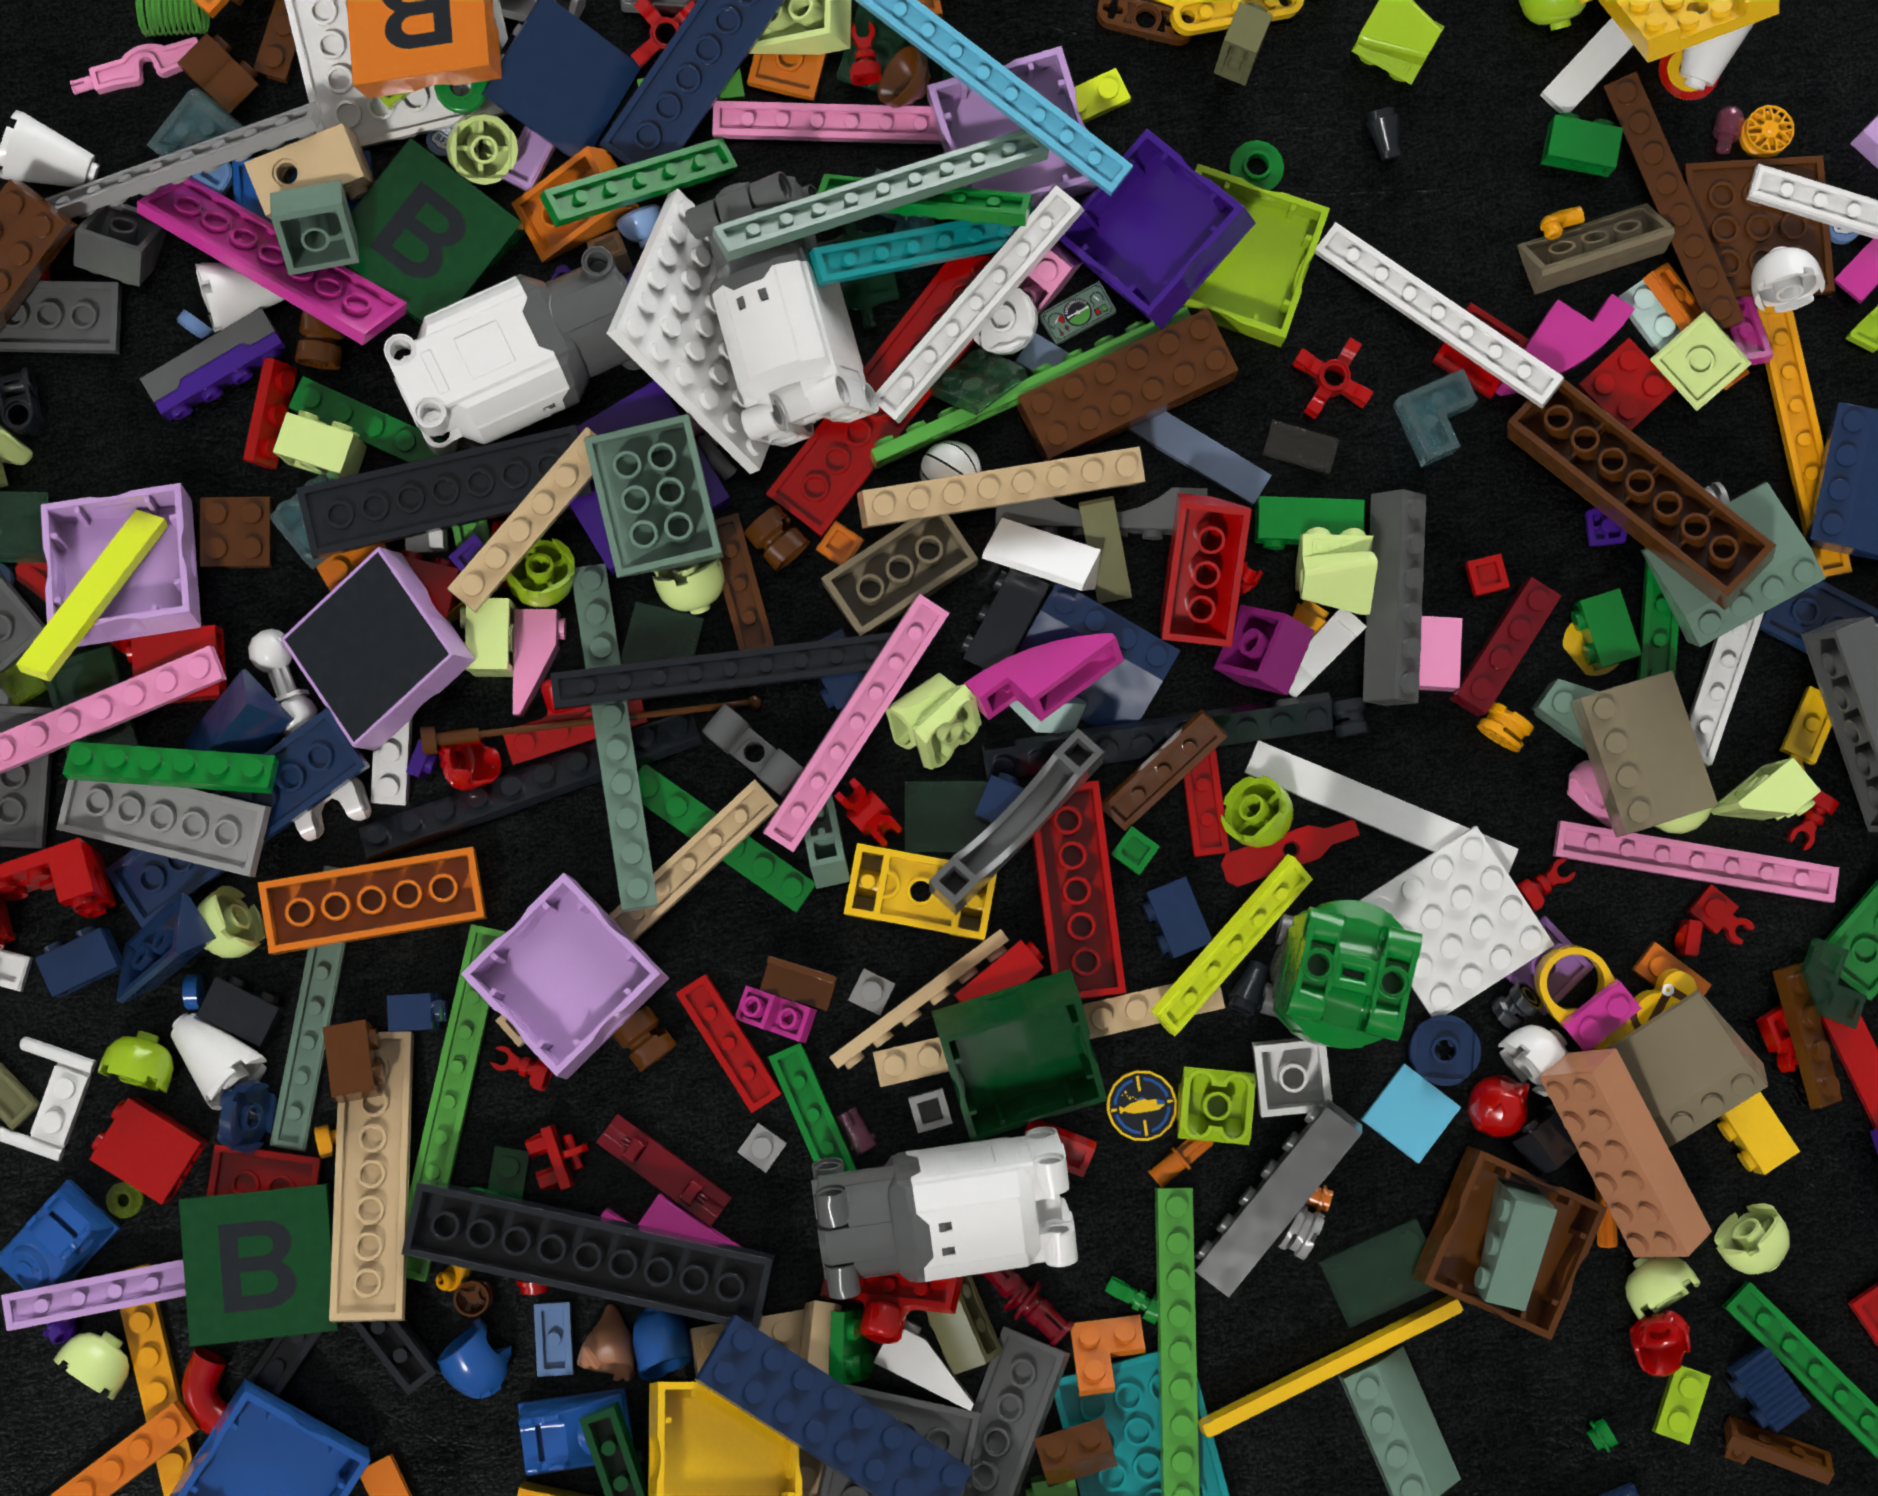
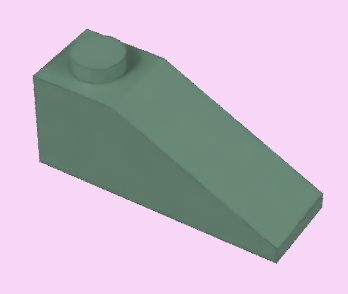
M831 794L804 835L816 889L850 882L844 844L833 794Z

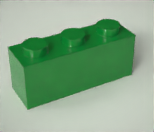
M1259 496L1255 502L1254 543L1263 544V548L1269 550L1284 549V544L1298 545L1299 548L1300 534H1305L1308 530L1315 527L1325 528L1329 530L1331 535H1340L1349 528H1358L1364 531L1365 500Z

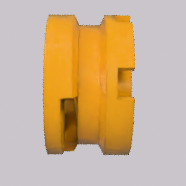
M1766 105L1760 107L1743 122L1739 130L1741 147L1749 156L1755 159L1776 157L1790 144L1794 136V123L1791 116L1778 106ZM1780 112L1784 114L1782 118L1778 115ZM1785 117H1787L1789 122L1784 121Z
M1494 702L1488 711L1487 717L1481 718L1477 728L1497 744L1511 751L1519 752L1524 745L1522 742L1523 738L1530 736L1534 726L1517 712L1513 713L1506 710V706Z

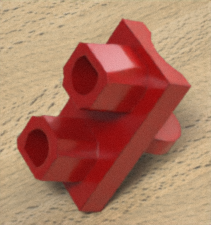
M555 1124L540 1129L541 1133L525 1141L531 1159L548 1153L552 1167L535 1172L540 1189L548 1190L560 1187V1190L572 1187L575 1183L566 1158L569 1157L573 1170L582 1168L583 1164L579 1153L589 1150L587 1144L576 1146L573 1134L571 1133L562 1137L566 1147L564 1151Z

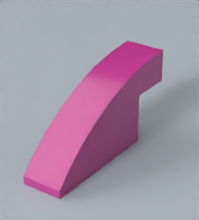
M1611 294L1603 302L1591 321L1558 299L1550 307L1525 345L1524 350L1560 375H1564L1595 354L1624 325L1635 308L1614 294ZM1502 382L1495 393L1503 396L1517 393V391Z
M1112 633L1076 636L1052 641L1012 655L978 673L964 684L976 697L978 710L988 720L1018 700L1037 719L1043 721L1124 661L1117 638Z
M662 1192L658 1194L638 1224L739 1246L713 1227L706 1225ZM609 1208L604 1210L600 1216L628 1222Z

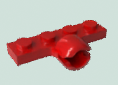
M549 678L541 685L547 714L542 718L517 726L593 718L591 706L555 710L551 678ZM641 700L627 702L628 713L644 712ZM647 718L630 720V727L648 722ZM594 725L503 735L513 765L596 738Z
M900 1273L860 1279V1294L849 1299L839 1300L829 1296L827 1280L824 1277L820 1296L829 1301L864 1304L859 1328L860 1333L865 1335L867 1339L877 1343L896 1344L902 1338L906 1316L910 1311L922 1310L955 1314L963 1279L955 1277L917 1283L908 1281Z

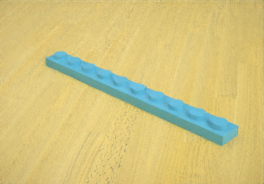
M855 0L1108 195L1112 196L1132 171L1133 165L918 0Z

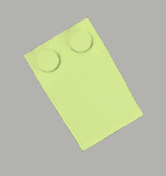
M786 0L749 54L821 55L850 49L851 0Z

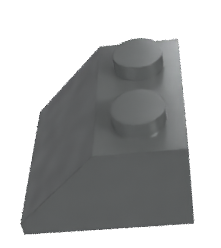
M124 203L114 207L107 205L98 208L75 230L74 266L86 269L93 274H101L120 280L125 284L140 287L154 271L168 231L138 214L136 207Z

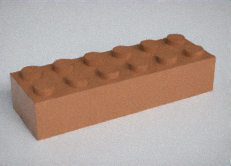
M1617 1049L1565 1053L1556 1064L1543 1072L1539 1078L1611 1212L1612 1218L1620 1229L1628 1248L1634 1257H1689L1712 1230Z

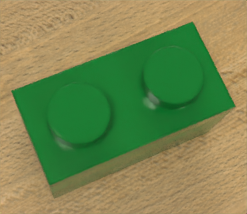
M1573 113L1555 114L1547 127L1541 164L1609 177L1617 166L1623 128L1614 126V123L1609 120L1597 119L1591 122L1581 120L1580 116Z
M1620 588L1581 600L1572 605L1574 611L1571 612V619L1576 631H1581L1585 642L1582 645V652L1588 665L1592 664L1594 671L1623 663L1642 655Z

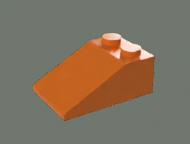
M586 146L511 203L542 263H547L615 228L620 217L639 208L638 204L634 203L559 227L554 226L540 199L543 190L618 168L611 153L606 149Z

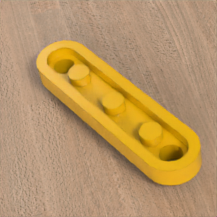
M1180 0L1170 13V23L1177 33L1184 36H1192L1229 29L1240 2L1245 4L1252 2L1263 6L1267 13L1273 15L1271 21L1293 17L1303 6L1304 0H1287L1288 6L1281 5L1279 0ZM1182 15L1189 16L1192 23H1185L1182 20Z

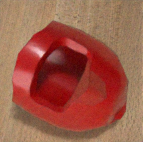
M1502 1074L1485 1077L1478 1082L1470 1093L1467 1110L1474 1128L1493 1138L1508 1137L1520 1131V1128L1528 1118L1527 1095L1530 1087L1529 1083H1519L1509 1076Z

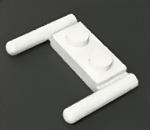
M24 1037L20 1041L21 1050L55 1061L57 1065L54 1066L30 1132L31 1136L0 1126V1141L60 1162L92 1078L91 1074L95 1070L97 1061L30 1037Z

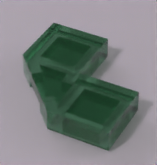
M1813 937L1801 972L1817 1012L1823 1018L1856 1029L1867 995L1837 984L1849 950Z

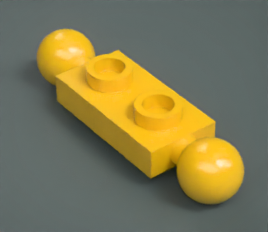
M1812 686L1806 688L1779 750L1790 755L1789 758L1793 757L1804 771L1803 762L1810 765L1817 762L1832 727L1820 689Z

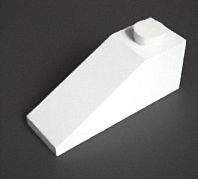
M906 1319L902 1338L896 1344H881L874 1358V1363L971 1411L974 1402L957 1377L952 1375L950 1368L927 1337L920 1333L922 1327Z

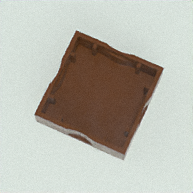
M1467 1146L1411 1277L1552 1340L1570 1298L1576 1272L1589 1253L1608 1207L1566 1188L1547 1182L1528 1173L1524 1169L1482 1150ZM1497 1178L1538 1188L1557 1209L1526 1311L1485 1302L1475 1290L1474 1278L1480 1266Z

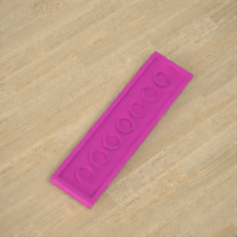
M191 176L179 184H172L171 182L163 185L153 193L137 201L138 214L361 345L366 344L406 314L407 302L345 266L289 276L273 224Z

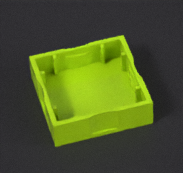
M1197 164L1195 172L1212 180L1244 206L1256 224L1181 308L1187 306L1191 316L1208 308L1217 326L1281 347L1290 328L1302 292V284L1309 264L1315 254L1330 208L1284 192L1264 190L1254 186L1245 179Z

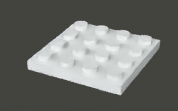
M1477 826L1472 827L1359 900L1389 912L1405 930L1423 935L1421 951L1411 987L1431 1017L1447 1015L1554 946L1551 938Z

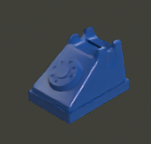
M71 1179L66 1180L0 1252V1267L24 1290L73 1281L116 1235L122 1226Z
M626 1387L520 1402L518 1404V1424L521 1433L524 1470L527 1476L595 1466L579 1419L584 1413L619 1401L633 1441Z

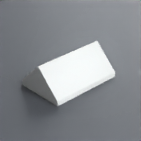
M1001 518L983 552L982 558L1080 591L1095 590L1101 549Z

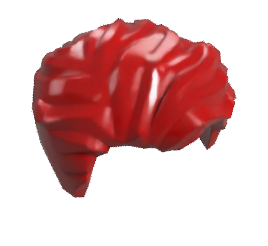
M481 740L479 742L439 746L438 748L440 767L443 769L446 780L455 789L461 791L473 790L495 781L501 773L502 761L497 749L484 745Z
M1667 1309L1651 1314L1649 1317H1643L1631 1327L1630 1338L1632 1348L1644 1372L1653 1376L1663 1377L1669 1374L1672 1375L1681 1368L1685 1352H1690L1691 1348L1689 1338L1690 1327L1678 1313Z

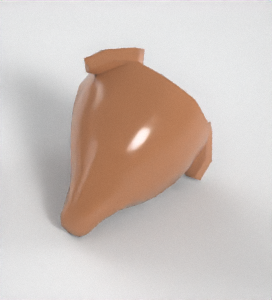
M608 1304L601 1319L582 1344L577 1358V1365L595 1372L614 1374V1381L622 1379L630 1381L637 1374L634 1365L635 1352L632 1335L624 1323L620 1310L615 1305Z

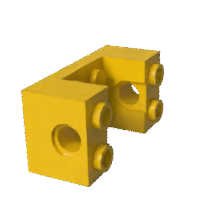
M857 843L844 914L984 941L997 873L955 915L932 893L925 902L915 901L910 894V889L914 883L923 881L929 884V880L949 860Z

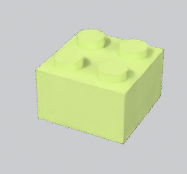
M299 410L298 415L286 412L273 450L278 457L288 465L331 479L358 474L367 446L359 439L360 434L352 431L353 428L337 421H333L332 425L329 426L319 421V416Z
M489 598L477 613L467 605L460 609V627L465 628L464 644L476 659L466 670L475 677H513L514 609H519V607L509 598Z

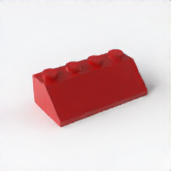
M1177 493L1159 623V632L1162 640L1232 647L1252 510L1250 507L1211 496Z

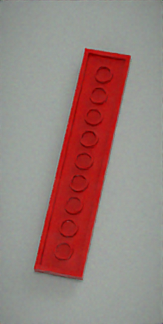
M998 252L948 261L943 265L864 367L863 373L866 383L871 385L875 393ZM974 339L971 340L900 423H897L880 407L877 413L850 423L832 422L830 419L824 418L814 431L813 437H810L767 491L766 496L822 538L875 470L870 458L871 449L875 448L874 443L889 435H893L895 439L903 434L972 345Z

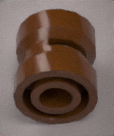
M471 1278L456 1289L453 1297L454 1306L463 1316H478L492 1305L494 1290L485 1279Z

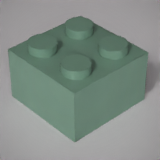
M341 180L270 193L271 220L289 276L359 263L358 237Z

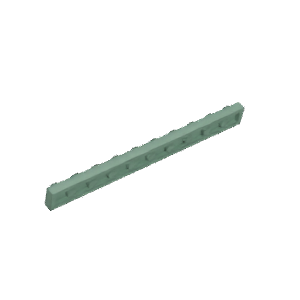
M1021 129L713 226V238L727 261L735 260L1047 160L1049 149L1025 130Z
M606 564L575 567L573 591L585 669L621 665ZM627 702L591 706L622 912L655 908L658 907Z

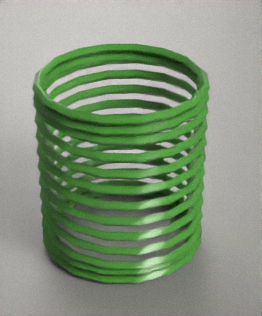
M135 0L139 27L145 37L162 36L163 34L165 36H168V34L172 36L174 34L179 35L180 33L182 35H185V33L195 35L196 33L206 34L208 32L210 16L200 8V21L198 6L192 0H145L148 29L144 19L143 0Z

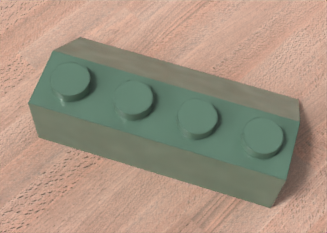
M1403 1345L1338 1374L1390 1496H1440L1461 1480Z

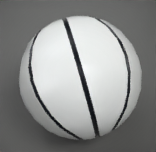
M951 440L933 445L924 455L920 465L921 481L982 472L981 463L973 449L964 443Z

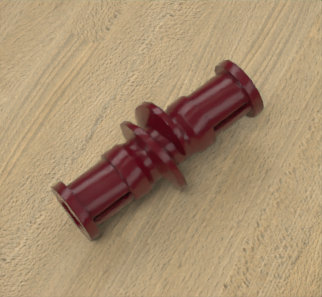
M1013 1269L982 1273L998 1289L997 1292L1003 1298L1009 1300L1003 1310L1008 1312L1017 1308L1014 1320L1017 1321L1024 1314L1027 1321L1032 1326L1035 1325L1051 1341L1049 1345L1052 1347L1075 1325L1072 1321L1068 1323L1052 1308L1053 1305L1047 1299L1042 1298L1038 1294L1042 1286L1041 1281L1029 1285L1024 1281L1023 1276Z

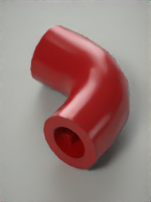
M198 1347L194 1349L186 1366L181 1388L183 1404L187 1413L196 1426L209 1435L228 1405L221 1398L218 1389L219 1380L227 1365V1360L214 1351Z

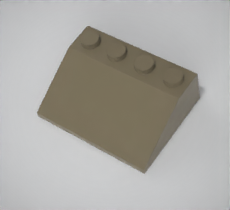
M1672 670L1584 696L1570 703L1616 838L1718 806Z
M1696 990L1606 1048L1617 1049L1668 1148L1768 1087L1764 1063L1699 990Z

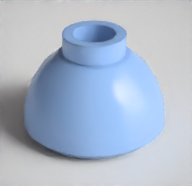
M656 204L638 208L620 217L616 226L625 238L639 243L640 248L644 249L662 208Z

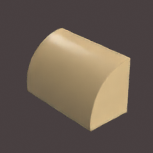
M814 1300L805 1303L799 1356L829 1375L831 1311L840 1310L843 1306Z

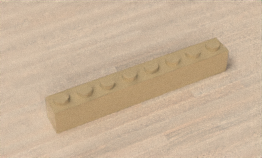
M1139 446L862 490L857 493L863 529L1136 485L1145 482V475Z

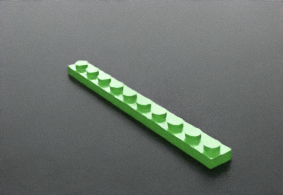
M1187 306L1180 308L1163 329L1191 316ZM1142 320L1125 329L1126 334L1115 339L1113 335L1105 336L1094 343L1095 348L1084 353L1082 349H1077L1063 357L1064 362L1053 367L1050 363L1044 364L1031 372L1033 376L1020 381L1019 377L1013 378L1000 386L1001 390L992 395H989L988 392L980 393L969 400L970 405L959 410L956 406L947 408L937 415L939 419L928 424L924 420L919 421L906 428L907 433L894 439L893 435H889L874 443L875 448L871 449V461L875 469H878L1008 410L1017 405L1018 396L1161 329L1153 322L1145 324Z
M471 924L410 1187L408 1222L417 1182L424 1179L447 1184L451 1182L491 1007L461 973L491 943L505 934V931ZM407 1256L406 1278L423 1282L428 1281L432 1261Z
M1155 1188L1161 1496H1200L1193 1188Z

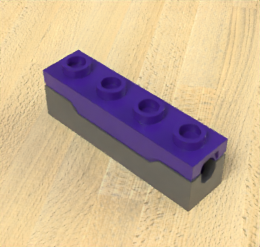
M260 307L143 376L140 380L160 414L169 421L172 419L180 420L193 412L192 407L203 401L211 402L219 398L223 394V389L235 383L238 385L249 380L253 376V371L263 366L264 358H273L281 361L284 357L283 354L289 351V348L269 315Z

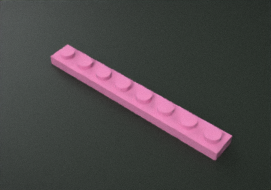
M716 101L713 105L712 135L715 139L723 137V139L942 145L930 106L892 108L888 105Z
M917 594L763 830L765 835L794 852L949 615L947 611L923 595Z
M209 645L0 733V774L69 746L71 742L81 741L226 680L227 678L214 646Z
M1558 821L1553 856L1828 903L1835 902L1839 867L1637 833L1616 838L1613 829L1566 821Z

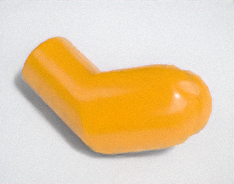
M1576 206L1544 217L1541 220L1540 229L1544 231L1545 238L1549 240L1557 239L1562 235L1563 228L1584 223L1583 209L1581 206Z
M450 1265L444 1272H439L436 1277V1285L442 1291H454L470 1277L472 1270Z

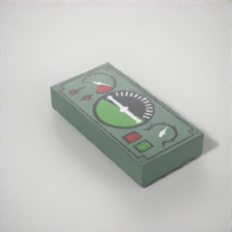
M1098 281L1040 313L1039 318L1053 343L1058 346L1116 314V309L1102 284Z

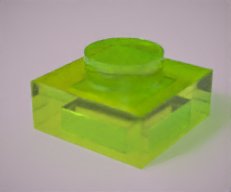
M16 664L0 674V682L12 697L15 706H21L49 689L45 680L20 672Z

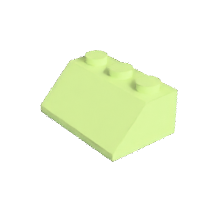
M1792 757L1760 767L1717 802L1718 806L1713 807L1711 813L1719 816L1756 820L1771 818L1779 820L1784 816L1789 818L1794 814L1800 816L1815 804L1812 798L1821 790Z

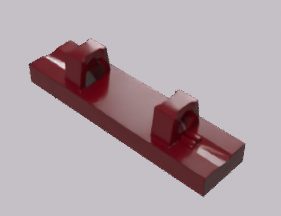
M619 1113L596 1142L709 1227L712 1226L732 1198ZM646 1147V1149L643 1151V1153L636 1161L638 1154Z

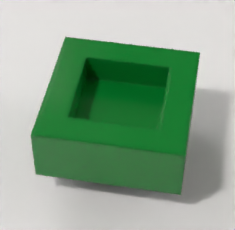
M1131 826L1113 850L1111 856L1139 876L1160 846Z

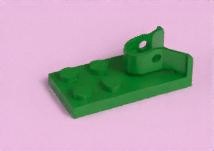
M1878 880L1812 954L1814 958L1870 1001L1878 993Z

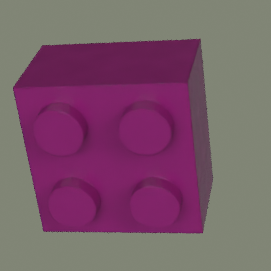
M1240 605L1236 615L1232 647H1222L1213 669L1242 685L1288 695L1315 630L1288 614Z

